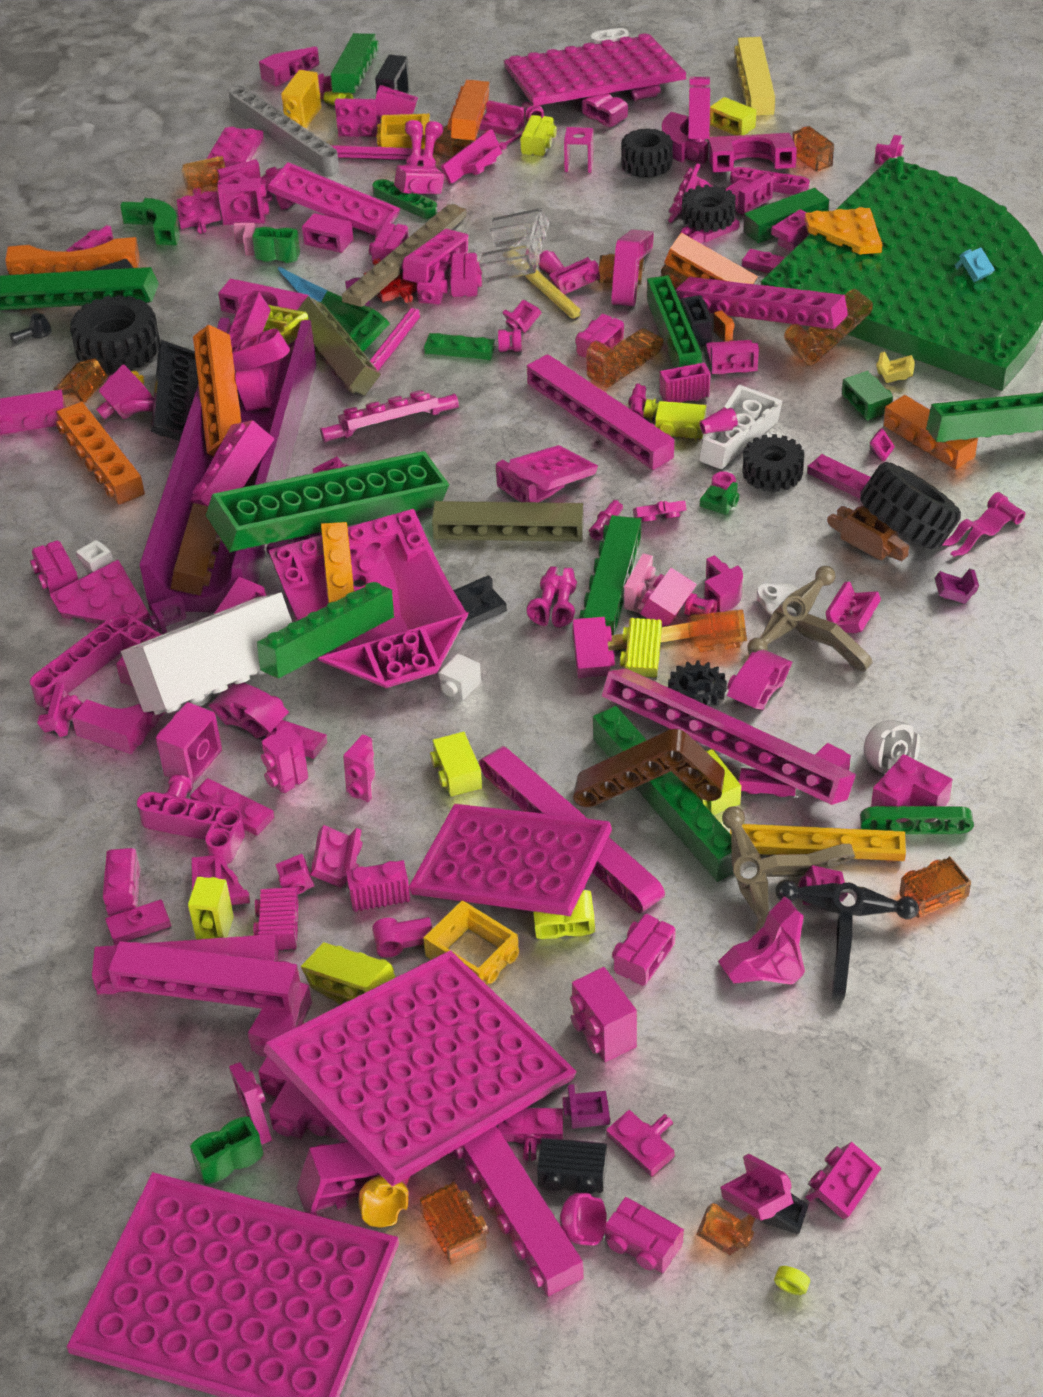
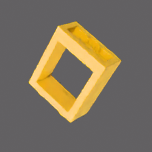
M298 70L281 93L284 114L305 129L321 109L317 72Z
M430 114L382 115L381 123H378V147L412 148V140L405 131V124L407 121L415 120L423 125L421 148L425 150V126L430 122Z
M462 900L423 938L425 956L432 960L450 951L448 948L469 929L498 947V949L479 968L456 953L454 954L488 985L497 979L499 973L507 964H512L518 957V934Z

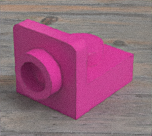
M813 865L800 878L798 887L829 883L842 884L845 883L841 871ZM848 893L840 894L839 900L843 902ZM802 900L803 905H807V906H810V905H811L810 903H807V902H805V901Z

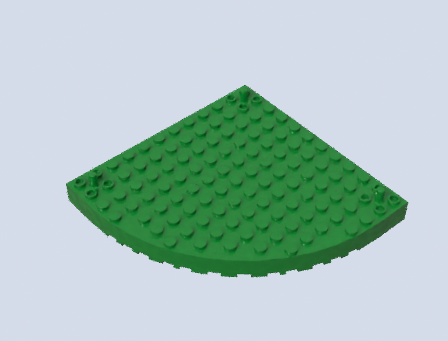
M902 156L897 158L890 157L837 208L843 210L860 207L870 208L882 243V253L857 254L848 245L839 246L827 241V237L818 233L816 236L810 234L761 281V285L845 295L848 316L833 330L904 356L912 355L915 360L1001 391L1008 386L1035 352L1036 345L1039 343L1043 332V255L1027 229L1007 211L1005 206L999 205L974 188L959 182L958 178L954 176L947 177L935 170H928L917 164L904 162V157ZM982 248L995 271L991 275L974 282L965 267L956 269L955 264L960 260L959 256L969 249L974 251Z

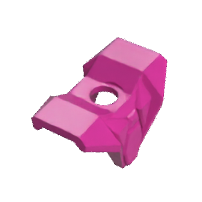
M787 897L782 898L769 911L764 926L752 938L733 946L718 961L733 983L763 980L792 985L803 976L805 968L799 943L804 916Z

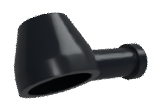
M36 313L30 318L29 328L9 333L11 341L15 344L30 336L34 338L47 337L51 334L52 329L45 315Z

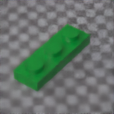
M429 333L424 345L425 354L491 360L496 346L495 339Z

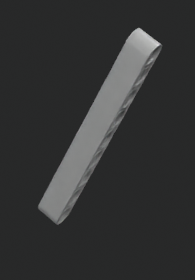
M243 86L229 88L230 106L233 112L259 130H262L269 137L325 175L338 173V154L335 148Z

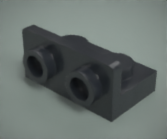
M489 575L453 590L465 611L469 612L461 628L462 631L507 611L506 602L493 589V581Z

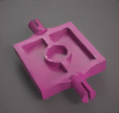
M194 188L193 196H184L181 199H177L181 229L197 227L198 233L202 234V229L203 233L207 231V224L222 220L217 191L202 193L200 188H197V192L196 188Z

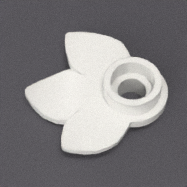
M788 583L777 585L762 584L757 590V600L765 607L766 612L772 616L775 609L792 592L799 588ZM787 607V612L796 613L792 607Z

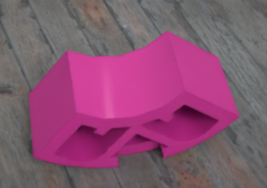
M766 650L752 652L738 674L732 675L727 685L729 691L726 696L753 708L764 710L772 694L778 688L783 687L793 662Z
M244 682L227 685L228 689L222 691L208 705L225 725L242 727L256 739L270 733L289 713L278 697L270 696L266 692Z

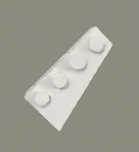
M738 385L724 406L727 409L733 408L737 416L738 425L733 427L731 431L706 434L703 439L699 461L723 469L743 452L744 447H746L749 441L753 443L754 438H760L778 422L783 401Z

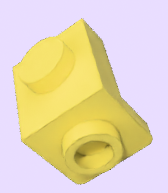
M884 351L879 355L876 368L878 374L883 376L887 384L912 377L915 361L912 355L889 361Z

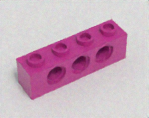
M444 229L403 259V279L416 283H430L436 270L445 272L451 267L452 254L462 253L465 255V253H468L469 234Z

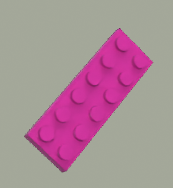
M289 162L268 184V192L326 216L352 222V227L374 236L377 230H381L384 223H393L400 213V208Z

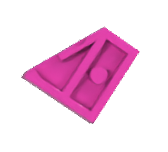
M241 1062L229 1066L238 1097L247 1117H250L259 1133L261 1145L272 1141L261 1106L266 1100L260 1084H257L252 1071L246 1072Z

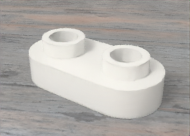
M624 28L596 31L591 35V43L602 44L603 40L620 41L621 37H629V32Z

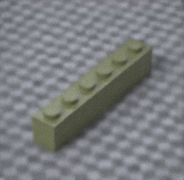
M307 296L297 311L306 312L308 320H311L314 346L317 347L315 349L316 352L326 359L325 363L336 371L334 373L335 376L344 381V387L353 394L358 392L365 396L381 373L326 306Z
M435 501L432 517L433 538L435 540L583 542L584 507L583 503Z

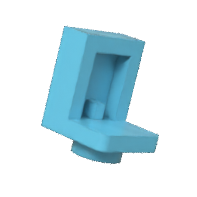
M982 248L974 251L969 249L959 256L960 260L955 264L956 269L965 267L974 282L991 275L995 271Z

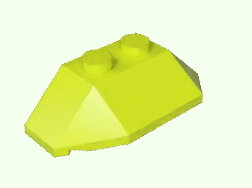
M268 305L271 310L263 332L274 328L278 329L288 345L297 338L301 320H308L307 313Z

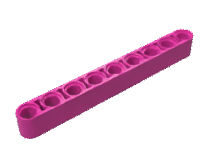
M505 746L499 747L479 760V766L483 775L524 812L588 819ZM608 837L592 873L634 911L641 914L665 897L664 888L650 872Z

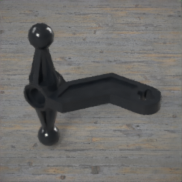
M783 880L777 884L775 894L779 900L787 897L792 902L800 899L826 911L838 914L836 957L831 998L837 1000H844L846 994L852 944L853 915L867 916L896 912L902 919L910 920L915 918L919 912V904L913 897L903 896L897 901L850 882L798 887L791 880ZM842 893L851 894L855 899V904L844 906L839 900V895Z

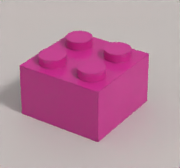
M189 702L180 711L175 713L173 719L164 729L159 731L156 737L164 776L170 778L175 774L184 775L192 781V785L222 751L215 712Z
M602 967L573 981L572 996H570L573 1007L571 1021L578 1032L582 1031L586 1036L587 1044L592 1053H598L604 1063L636 1048L637 1010L607 969Z

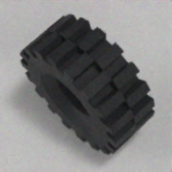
M709 184L700 187L699 185L695 186V189H688V192L684 193V197L682 196V220L691 229L695 227L696 231L703 229L704 232H709V230L718 232L719 228L724 230L726 226L730 227L732 222L735 221V195L732 194L731 190L726 191V187L718 188V185L709 187Z
M766 434L762 435V439L754 438L753 443L749 441L746 447H744L742 473L744 479H747V483L750 485L755 483L754 488L760 489L764 487V491L769 492L770 489H774L775 492H780V488L788 490L790 485L794 487L798 481H801L804 469V450H802L800 443L796 444V440H787V436L784 435L778 438L777 434H772V437H768Z

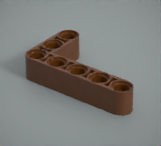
M670 729L578 773L573 800L579 806L590 808L671 771L698 797L706 801H715L722 796L725 770L686 732L680 729Z

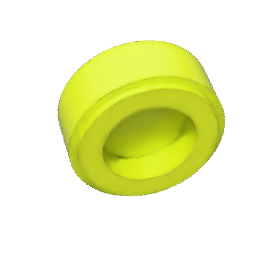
M779 1266L774 1277V1281L779 1288L794 1295L806 1294L810 1284V1278L805 1273L790 1266Z

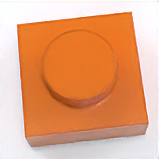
M722 310L715 312L713 331L723 342L732 341L735 328L732 318L728 317Z

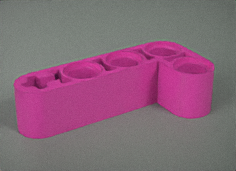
M281 359L251 370L236 372L237 389L246 411L271 408Z
M157 792L144 793L137 799L141 823L145 828L205 840L208 855H221L227 862V865L235 858L245 836L241 812L238 809Z

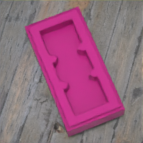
M750 249L742 259V267L770 273L786 257Z
M162 899L105 918L114 945H118L120 941L127 942L171 927Z

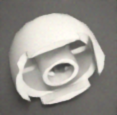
M886 720L876 724L869 731L864 743V755L868 764L883 775L888 772L903 754L916 760L920 749V738L918 733L913 731V727L895 720Z

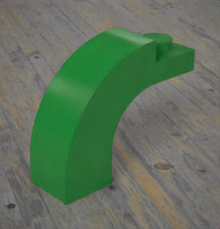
M144 198L143 202L121 203L120 208L124 224L153 226L156 245L178 244L180 232L177 215L173 207L168 203L153 198Z

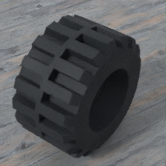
M650 128L637 129L622 138L621 165L625 172L631 173L633 176L649 178L665 174L667 170L671 169L673 140L666 132Z

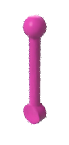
M525 127L520 133L506 142H500L501 150L506 149L507 145L520 138Z

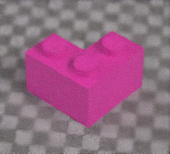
M903 754L873 787L871 807L946 806L950 800L953 779Z

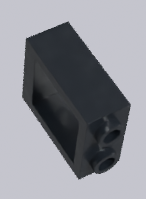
M388 55L375 77L376 94L380 85L407 94L410 93L407 56Z

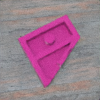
M221 855L192 858V891L197 877L225 879L231 905L250 903L249 892L247 889H243L238 881V877L228 868L227 862Z

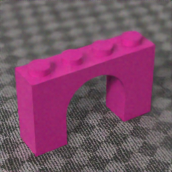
M710 76L689 77L688 139H693V142H705V139H709Z
M790 133L709 137L708 159L713 172L734 171L735 160L749 157L768 159L772 161L775 169L796 168V145Z
M122 656L116 663L120 683L134 687ZM86 699L72 716L76 736L132 754L143 743L151 729L158 724L159 719L165 712L155 715L154 711L143 712L140 703L128 708H112Z

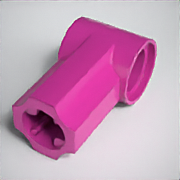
M429 917L404 922H397L393 918H382L372 926L377 954L384 958L397 956L402 952L403 948L424 945L423 938L432 930Z

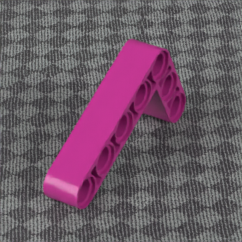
M631 229L617 240L612 286L613 305L635 307L639 262L652 251L654 231Z
M258 290L251 291L242 298L228 333L231 339L235 374L238 371L251 370L279 360L290 351L288 344L278 329L274 328L263 332L271 309Z
M118 613L113 615L31 677L30 685L35 703L43 707L44 696L53 694L55 685L60 683L64 684L65 692L67 694L120 655L122 650L162 634L129 614Z

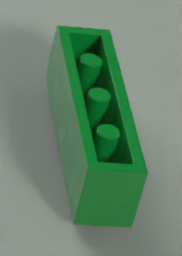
M814 187L744 213L743 232L756 243L775 237L771 235L774 225L800 209L807 213L829 211L830 199Z

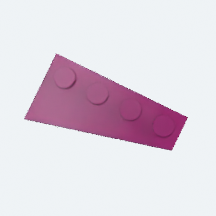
M253 420L231 425L202 480L194 488V494L190 502L209 506L212 494L243 488L274 441V438Z

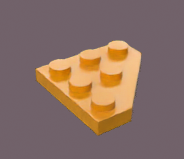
M860 207L849 210L836 209L834 211L805 213L808 233L815 236L818 233L827 237V241L839 246L848 245L857 254L882 253V243L870 208Z

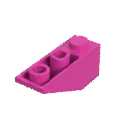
M316 46L273 54L259 61L261 79L274 86L292 79L298 70L308 71L320 65L318 47Z

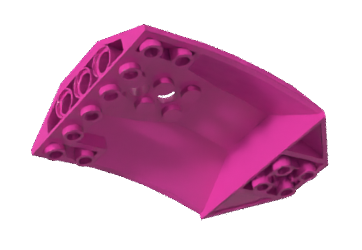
M411 509L347 527L353 582L356 580H362L366 584L377 582L382 586L392 589L394 618L318 657L317 660L384 688L437 673L466 621L469 612L465 611L444 575L415 510ZM322 535L269 550V555L297 621L306 617L309 613L316 612L327 606L328 595ZM365 585L362 587L354 586V592L365 587Z

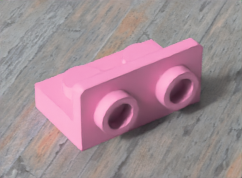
M643 553L624 586V609L640 613L645 605L641 602L649 589L655 590L652 586L658 576H655V567H652L653 556Z

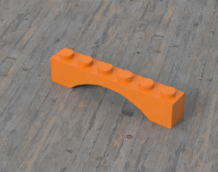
M136 237L117 238L93 248L69 252L47 251L31 245L8 246L5 262L9 275L89 271L126 258L133 268H139L140 255Z

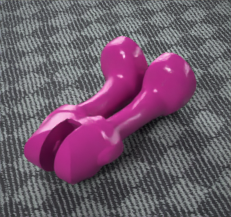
M407 121L405 131L411 137L412 152L411 156L407 158L406 166L423 165L436 167V160L433 158V148L436 139L443 133L442 124L435 121L426 124L425 150L421 156L423 125L419 121Z
M550 566L546 574L540 580V588L543 591L542 598L532 599L527 605V615L533 622L540 626L548 625L550 608L555 595H558V600L552 611L554 627L561 628L572 622L575 609L568 600L577 586L573 568H564L562 576H558V567Z

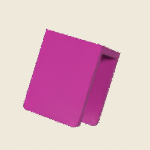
M567 127L564 138L565 172H568L570 164V144L588 145V173H591L594 160L593 128ZM576 134L584 135L581 138L573 137Z

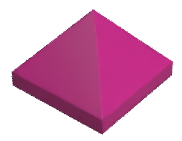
M883 428L879 429L870 441V450L881 461H885L895 448Z

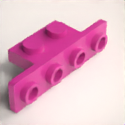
M493 129L484 132L441 165L449 184L454 183L465 174H480L485 170V166L497 161L496 158L502 154Z
M698 163L693 169L689 167L683 176L684 180L680 184L679 191L673 199L674 203L668 211L671 213L668 219L670 223L673 222L682 210V196L684 197V193L688 192L690 188L695 189V186L700 185V187H704L705 184H709L706 180L696 176L701 166Z

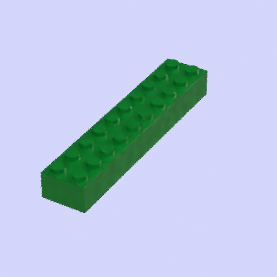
M425 451L214 493L205 516L229 552L318 533L321 532V524L347 522V526L411 509L418 511L434 507L435 501H443L450 484Z

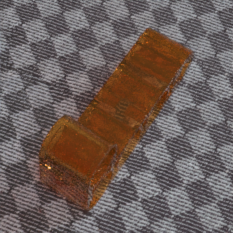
M857 289L850 290L845 294L848 316L835 329L811 326L805 330L796 323L786 329L784 340L792 353L808 366L816 364L871 313L873 302Z
M641 328L613 348L600 341H593L586 353L587 377L606 388L611 387L656 356L663 347V338L645 328Z

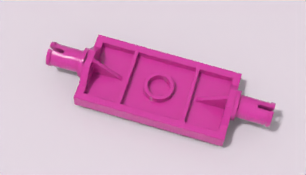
M424 390L411 392L410 397L403 399L401 396L389 398L387 403H368L364 409L357 410V407L343 410L344 414L337 415L339 424L320 428L321 437L324 443L342 437L348 439L357 428L422 411L431 415H439V412L459 408L456 394L437 398L429 393H424Z

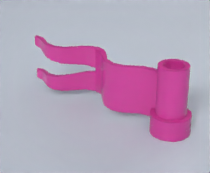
M996 492L989 499L988 509L976 521L963 520L942 546L954 545L962 538L966 531L973 528L962 547L950 553L953 557L964 555L971 550L976 540L982 534L993 536L1008 521H1012L1015 524L1021 523L1025 517V511L1009 502L1008 497L1004 494Z

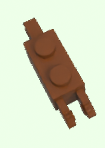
M863 505L855 510L841 506L837 509L836 515L831 514L826 519L830 527L841 533L840 539L880 561L886 556L901 562L908 557L909 545L898 537V532L877 519Z

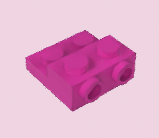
M261 178L240 179L237 184H218L223 225L265 223V217L269 215V203L264 202L267 190L266 184L261 183Z

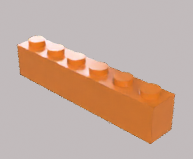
M466 79L464 86H461L458 98H456V103L453 106V111H451V117L448 120V131H451V138L476 140L486 110V103L489 100L490 82Z
M208 324L193 336L206 449L207 454L215 456L231 425L241 422L230 334Z

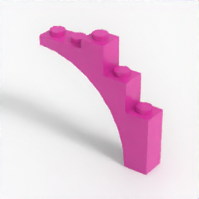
M300 982L291 1012L262 1009L248 1031L251 1051H254L261 1057H266L258 1071L262 1090L272 1096H277L269 1110L272 1129L282 1136H293L302 1139L305 1131L308 1129L315 1135H326L339 1140L341 1143H345L348 1140L263 1052L266 1042L304 1023L312 1005L309 985Z

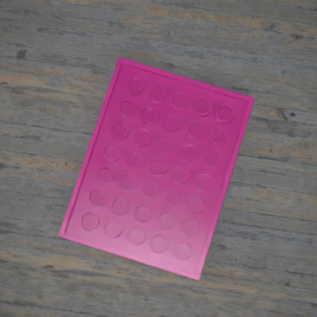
M646 33L639 34L638 37L634 38L621 37L620 41L603 40L602 44L585 43L581 47L568 46L564 50L550 49L546 53L540 54L532 52L528 56L520 57L516 55L504 60V68L533 106L686 80V71L651 35Z
M451 950L266 1042L263 1050L392 1187L574 1079L577 1072Z
M152 1172L70 1338L67 1350L69 1354L219 1397H340L399 1246V1239L393 1235Z

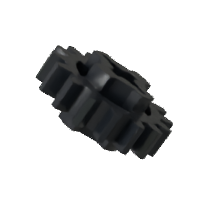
M699 660L696 661L695 665H691L687 661L684 668L678 665L676 666V672L671 671L670 679H668V688L707 706L709 704L718 706L719 699L724 700L727 681L725 680V673H719L718 666L710 668V662L701 665Z

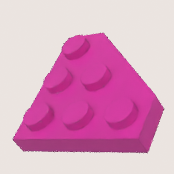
M119 560L50 594L61 617L66 619L80 618L84 619L85 622L101 625L118 613L129 614L142 623L149 620L150 616Z

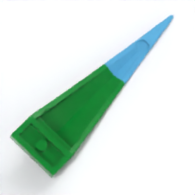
M278 267L281 274L298 293L307 294L309 297L324 304L363 352L390 325L389 321L373 308L342 302V296Z

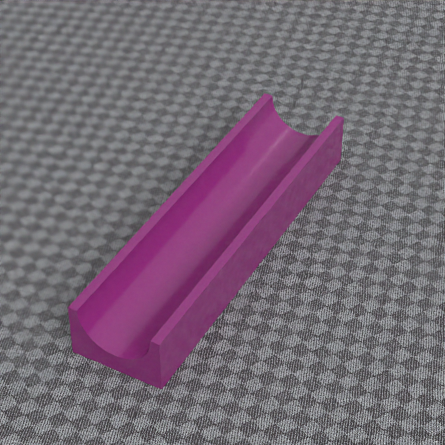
M220 318L217 329L228 334L231 328L230 319ZM301 320L297 338L288 345L290 348L289 353L281 358L271 408L246 411L237 389L241 422L253 420L274 438V441L243 487L283 480L287 477L316 369L311 320ZM199 384L139 564L149 610H151V604L180 594L184 602L185 612L215 613L238 577L258 584L267 552L266 547L268 544L229 552L221 540L218 553L213 552V554L217 555L214 569H208V571L212 572L209 587H203L201 596L170 589L174 567L193 503L190 502L194 494L193 490L202 480L214 456L207 454Z

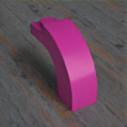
M671 111L663 119L662 131L669 134L673 140L672 159L679 162L688 159L704 164L708 160V142H693V139H688L689 116Z

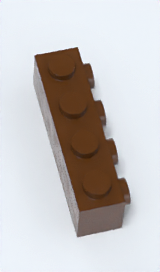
M193 503L174 567L170 589L201 596L203 587H209L212 572L208 571V569H214L217 555L213 554V552L218 553L221 538L217 537V532L205 516L208 506Z

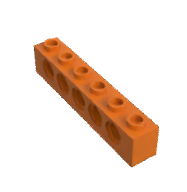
M83 402L56 411L59 420L56 421V426L61 435L65 434L69 446L75 447L77 456L80 460L84 459L89 472H94L98 484L104 485L109 498L113 497L117 504L120 505L145 495L141 475Z

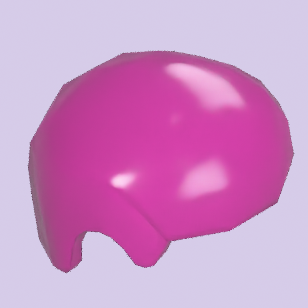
M575 1193L564 1202L560 1213L561 1228L570 1242L578 1245L595 1246L603 1239L607 1223V1213L601 1198L592 1197L589 1193Z

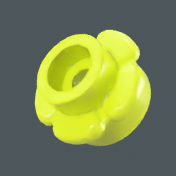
M655 398L654 400L646 399L643 418H649L650 421H652L653 417H656L659 403H656Z

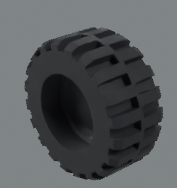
M116 295V297L106 296L104 299H95L92 303L82 306L81 310L75 313L70 323V332L77 359L86 368L94 372L100 371L102 374L115 373L123 364L130 371H133L136 367L144 366L145 362L149 363L156 355L160 344V336L153 309L143 300H136L132 296L123 297L122 295Z
M891 462L880 464L860 493V501L877 519L888 525L892 530L900 533L903 537L932 550L943 545L961 519L960 509L945 494L921 477Z

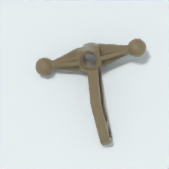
M830 566L819 567L815 573V580L792 592L775 609L761 637L751 639L747 646L749 654L759 650L768 651L769 643L796 628L804 637L833 647L859 671L865 672L873 663L870 655L836 623L808 614L822 586L831 585L835 581V571ZM787 607H792L797 615L791 616L787 612Z
M733 806L725 809L722 815L724 825L731 829L734 875L740 892L758 919L755 925L756 933L764 926L769 913L767 877L803 876L813 865L829 868L848 862L855 857L851 844H840L810 854L773 855L761 859L758 850L742 827L745 821L743 810ZM756 867L757 873L754 877L748 879L743 877V872L746 868Z

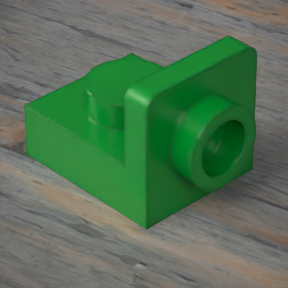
M732 482L727 490L710 485L700 498L699 507L727 515L731 508L736 507L740 498V494L737 493L738 483Z

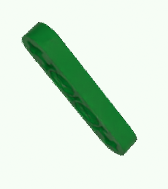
M379 179L372 184L375 197L424 219H431L438 213L437 203L434 200L413 192L402 193L389 180Z
M873 806L863 809L860 813L862 830L904 831L905 834H965L974 827L972 811L962 806ZM902 818L909 819L906 822H896V820ZM931 818L938 819L935 822H925V820Z

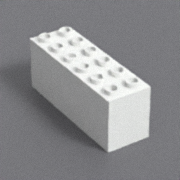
M282 593L254 598L122 650L121 654L143 712L154 711L155 715L163 712L171 713L181 709L182 704L187 702L195 703L205 699L206 694H216L227 690V685L246 682L251 679L250 676L257 673L258 675L265 674V672L260 671L257 641L292 623Z

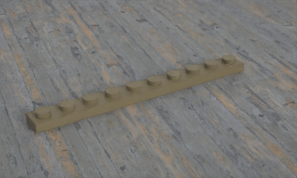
M456 204L445 206L343 292L342 302L360 307L364 306L403 272L402 262L406 256L444 229L452 230L467 217V209L461 208Z

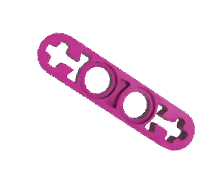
M736 167L734 171L730 172L731 184L739 180L752 183L768 173L774 176L773 192L795 195L809 190L810 186L809 179L802 176L745 167Z

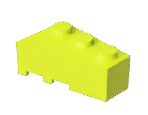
M325 942L301 965L310 987L340 1005L344 1001L348 1002L396 978L394 968L388 961L384 959L379 960L362 952L357 953L347 950L342 946H334Z

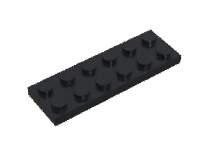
M161 340L158 347L151 432L180 442L199 384L195 351Z

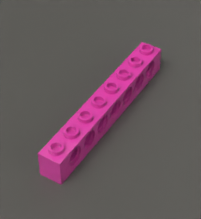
M696 277L687 278L675 290L679 301L684 297L703 296L710 314L722 310L727 316L835 329L848 316L845 295Z

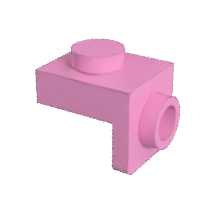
M234 223L235 242L244 243L245 255H254L252 236L255 231V223Z

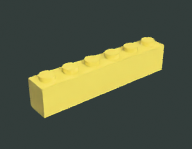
M761 37L738 38V46H734V57L736 58L739 78L741 77V88H743L745 105L756 109V116L774 115L775 94Z

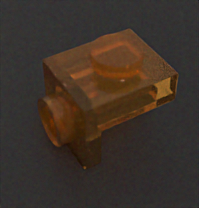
M712 1203L706 1208L696 1235L730 1256L740 1248L745 1249L750 1244L754 1236V1231L751 1229L755 1218L749 1214L740 1220L715 1203Z

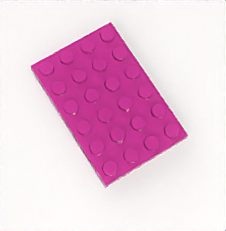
M454 804L411 881L409 889L412 895L455 901L463 900L470 903L571 916L612 831L610 821Z

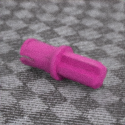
M637 383L635 388H633L632 395L629 397V409L643 418L647 389L645 385Z
M613 500L605 511L599 512L596 522L588 530L591 538L594 540H601L603 538L604 526L609 525L612 515L618 516L621 513L623 504L619 503L618 500Z

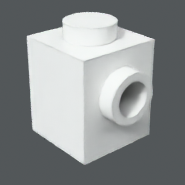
M457 654L439 672L441 692L464 701L481 683L480 663Z

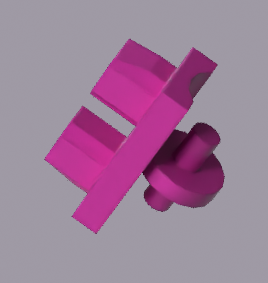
M63 683L57 684L53 694L44 696L43 707L48 713L39 715L37 723L44 733L55 730L59 737L67 736L72 716L83 703L76 695L69 696L65 692Z

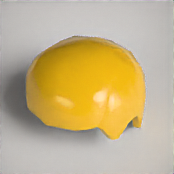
M378 1175L366 1182L359 1192L361 1218L368 1226L376 1228L392 1226L397 1223L399 1212L402 1209L407 1210L408 1189L402 1181L392 1187L381 1175Z

